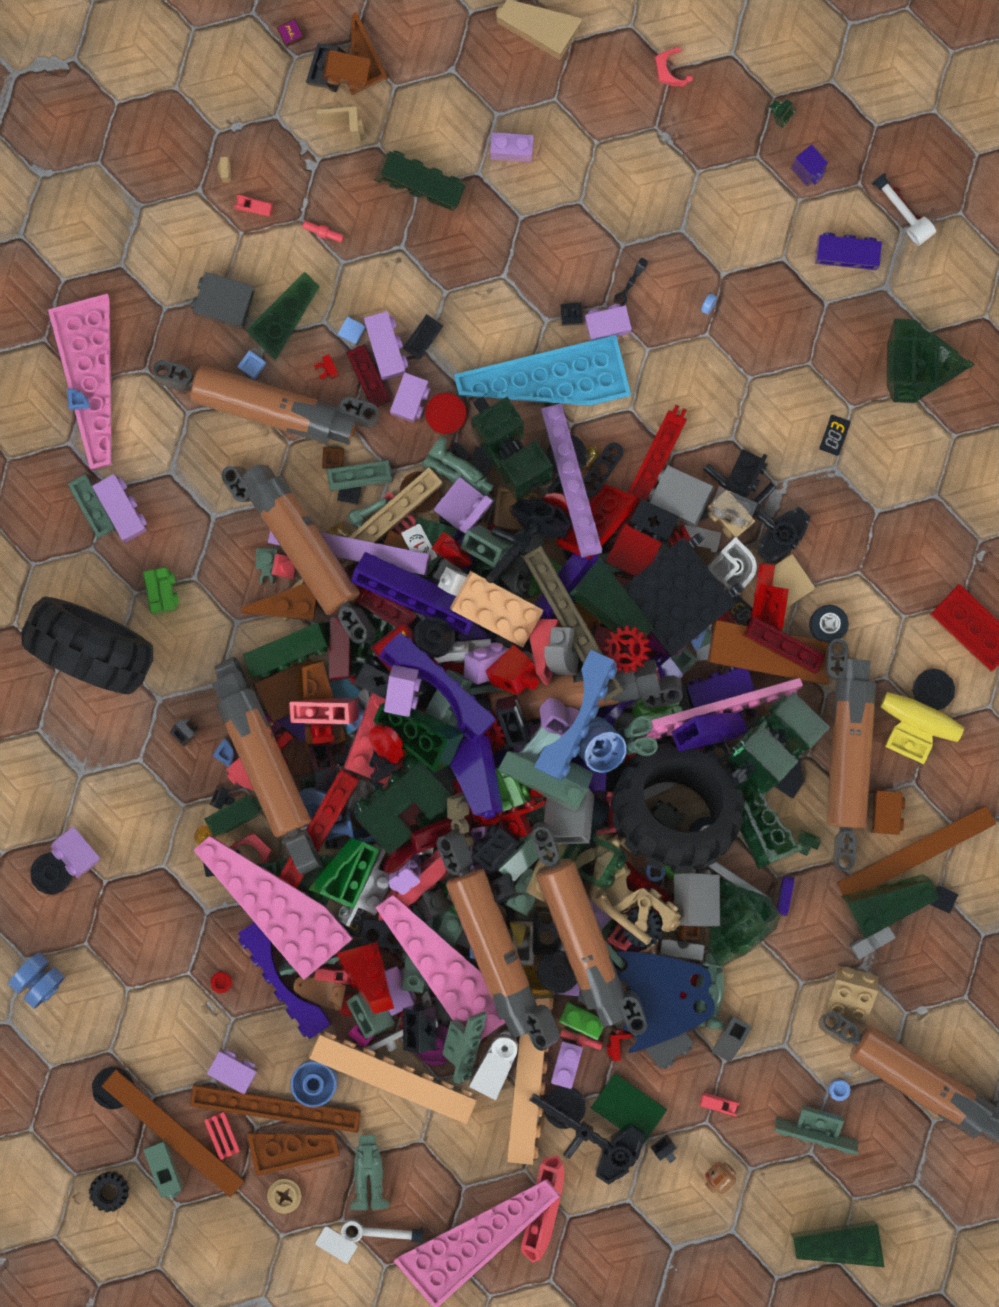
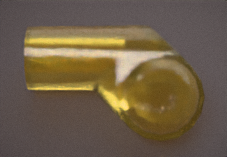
M594 445L586 447L588 459L582 469L590 468L596 461L598 450Z

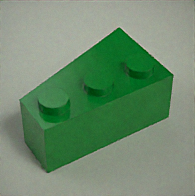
M350 838L308 890L354 909L379 849L365 842Z

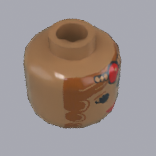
M717 1162L705 1173L707 1180L705 1185L712 1193L717 1191L720 1194H724L736 1183V1172L726 1162Z

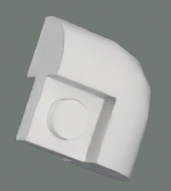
M736 537L708 566V569L727 590L739 582L745 588L755 576L757 568L756 560L752 553Z

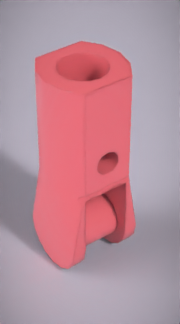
M236 195L237 204L234 205V209L268 217L271 216L273 203ZM246 201L251 202L250 208L244 207Z
M320 966L315 971L314 980L350 985V978L343 969ZM337 972L343 973L342 980L336 979Z
M703 1092L700 1101V1107L732 1116H737L735 1113L737 1105L740 1106L739 1102ZM723 1102L729 1103L727 1110L722 1109Z

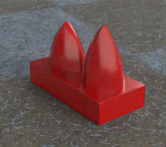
M442 532L431 549L460 570L463 566L471 565L469 559L471 554L461 549V545L451 536Z

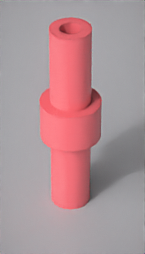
M304 221L302 226L303 229L316 233L318 237L324 239L327 237L341 243L344 237L343 234L329 230V227L322 224L319 226Z
M562 1029L560 1037L575 1041L577 1045L583 1047L587 1045L601 1050L603 1042L587 1037V1035L581 1032L578 1034Z

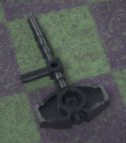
M709 463L704 467L703 470L717 481L718 485L726 489L734 496L736 501L745 506L744 509L752 517L755 515L759 521H762L769 528L762 539L757 553L764 561L770 564L790 554L792 549L799 545L798 542H801L811 516L798 507L781 515L775 522L764 510L762 511L761 504L777 488L772 482L755 499L752 498L750 500L746 496L725 487L728 479L722 476Z
M518 499L512 506L511 514L526 530L523 533L519 532L517 535H514L498 527L493 528V535L513 543V546L496 563V566L487 575L486 581L493 583L500 573L507 568V565H510L513 559L516 558L519 551L522 553L526 551L530 546V540L536 533L545 537L555 538L559 536L560 538H566L573 530L571 518L560 507H554L550 503L544 502V500Z
M534 1093L530 1097L529 1101L545 1110L547 1114L554 1116L558 1121H562L567 1127L576 1130L575 1138L563 1153L566 1158L570 1159L583 1140L587 1142L589 1139L601 1148L596 1167V1177L608 1185L629 1172V1167H633L636 1160L639 1159L644 1140V1131L632 1123L614 1133L609 1142L606 1138H602L600 1134L593 1132V1127L586 1122H577L572 1116H568L566 1112L557 1109L555 1105L548 1103Z

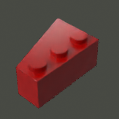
M377 942L336 953L341 967L345 970L373 1014L394 1009L382 954Z

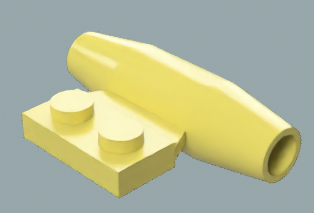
M886 692L880 705L882 709L901 721L893 727L885 747L922 764L925 763L933 746L932 736L958 742L964 731V727L943 712L912 698Z

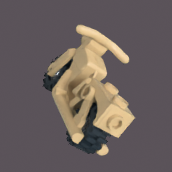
M611 833L602 834L601 836L596 834L594 836L596 839L595 845L598 846L590 848L583 853L567 850L564 859L574 860L582 883L588 881L587 875H590L591 872L588 871V868L595 864L589 899L623 926V930L626 932L624 935L630 943L640 947L655 946L658 943V939L661 940L662 932L674 931L678 927L679 919L682 916L677 912L679 908L670 901L665 903L661 900L662 895L653 888L651 890L642 888L633 893L628 889L626 880L631 871L618 854L614 853L620 845L628 852H631L624 844L627 838L615 835L612 838ZM634 907H640L639 909L632 910V913H628L627 915L625 914Z

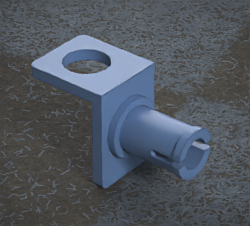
M346 811V823L335 824L329 833V838L348 835L352 839L365 843L376 841L375 831L371 833L367 828L353 830L350 811ZM362 834H370L367 838H360Z

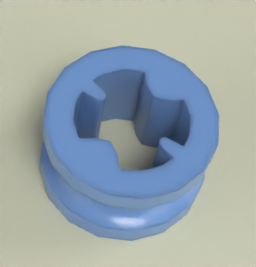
M648 865L646 868V876L648 877V879L651 881H660L665 875L664 867L662 866L661 870L659 871L661 872V875L659 877H651L650 873L652 872H649V870L653 866Z

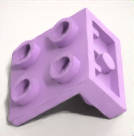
M458 478L434 508V511L465 535L468 529L473 528L493 502L489 497H484L462 478Z

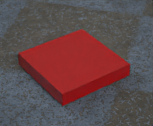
M624 524L606 563L635 577L653 562L662 542Z

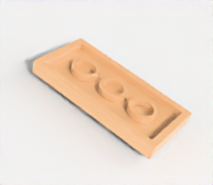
M472 571L468 574L450 607L452 611L521 647H524L544 611L494 583H488L485 578Z

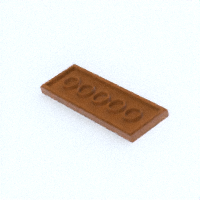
M718 620L714 622L707 662L791 679L800 678L802 681L828 685L829 677L825 673L826 648L829 643L789 635L825 655L817 674H813L744 637L743 634L747 626Z

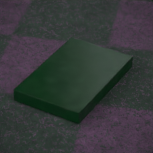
M615 1072L590 1107L619 1129H623L632 1123L644 1131L642 1145H644L667 1111L665 1107Z

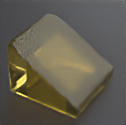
M511 921L510 925L516 946L520 947L522 946L527 926Z

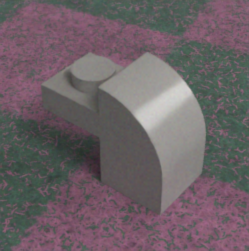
M551 627L549 646L544 648V655L548 669L557 675H577L579 655L572 651L574 629Z

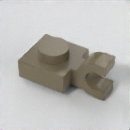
M461 792L447 797V818L452 819L451 830L460 828L459 831L462 834L469 832L468 822L464 818L465 815L469 814V803L464 793Z

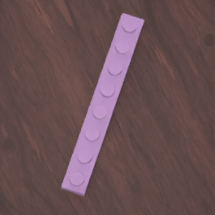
M562 403L541 408L581 558L602 553Z

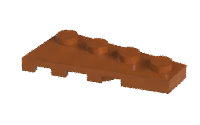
M320 660L303 665V700L334 698L323 661ZM304 723L306 753H308V744H313L311 723ZM332 724L334 743H329L330 746L347 740L342 724Z
M247 1133L256 1176L340 1156L335 1134Z

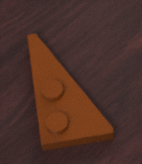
M357 12L353 13L351 21V55L370 59V65L365 86L360 89L350 88L351 95L387 79V75Z
M306 583L244 606L241 608V613L315 621L317 600Z

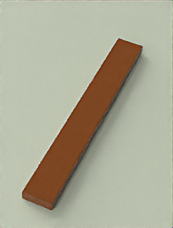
M987 805L837 882V885L845 901L848 902L996 825V822Z
M117 1069L102 1085L107 1092L227 1196L231 1198L245 1180Z
M193 1084L190 1106L356 1133L358 1132L361 1115L360 1110L329 1105L308 1107L302 1105L297 1100L247 1092L242 1094L239 1091Z

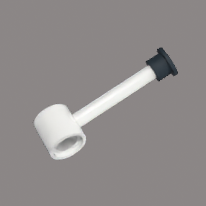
M886 174L880 175L874 180L872 185H876L880 191L883 190L911 226L907 229V234L917 246H920L936 234L935 227L926 217L917 220L890 187V182L885 177Z
M350 1218L343 1223L341 1235L348 1243H355L362 1236L409 1239L411 1242H419V1245H422L423 1227L421 1229H412V1231L363 1227L359 1220ZM348 1226H356L358 1233L354 1236L348 1235L346 1232Z

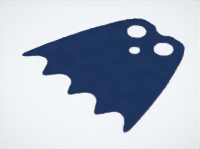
M628 951L616 952L628 964L627 969L620 973L618 977L629 986L631 991L637 993L647 1020L646 1030L642 1034L636 1035V1042L628 1050L629 1053L675 1038L704 1023L714 1014V1000L709 995V988L712 985L711 975L704 967L666 956ZM700 974L704 979L703 985L700 987L692 986L690 983L691 976ZM680 992H685L687 997L681 999L679 997ZM627 1000L626 1003H629L631 1011H633V1003ZM702 1000L706 1003L707 1009L704 1013L699 1014L694 1011L693 1005L696 1001ZM634 1019L631 1023L640 1025L643 1021ZM625 1024L623 1029L629 1031L627 1024Z

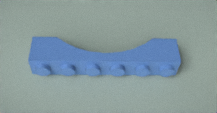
M590 650L581 668L584 679V695L579 714L572 726L562 737L543 748L534 768L560 781L568 775L571 768L569 763L572 757L575 758L580 750L578 744L581 738H585L589 731L588 723L591 718L594 719L597 715L600 698L604 699L608 691L607 684L616 675L618 668L616 667L617 663L613 659Z

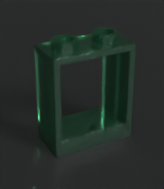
M249 794L204 818L213 837L219 838L263 814L257 797Z
M591 834L590 841L614 853L599 880L579 869L577 870L582 880L606 892L607 888H611L615 881L614 876L618 869L621 870L626 862V854L621 849ZM586 843L568 844L560 859L569 858L576 862Z

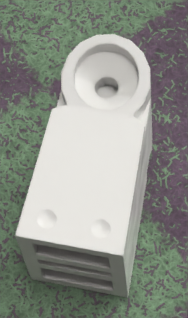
M508 1029L501 1030L496 1034L470 1081V1088L494 1100L497 1099L517 1054L518 1037H511Z

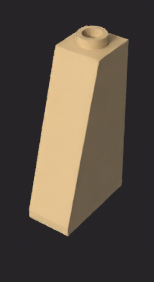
M506 0L505 4L501 3L495 13L498 24L558 60H561L582 25V19L579 17L514 0Z

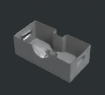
M884 924L874 930L873 934L866 937V939L863 940L861 938L849 945L856 959L860 960L877 948L895 939V936L889 926Z
M661 938L659 953L703 960L705 946Z

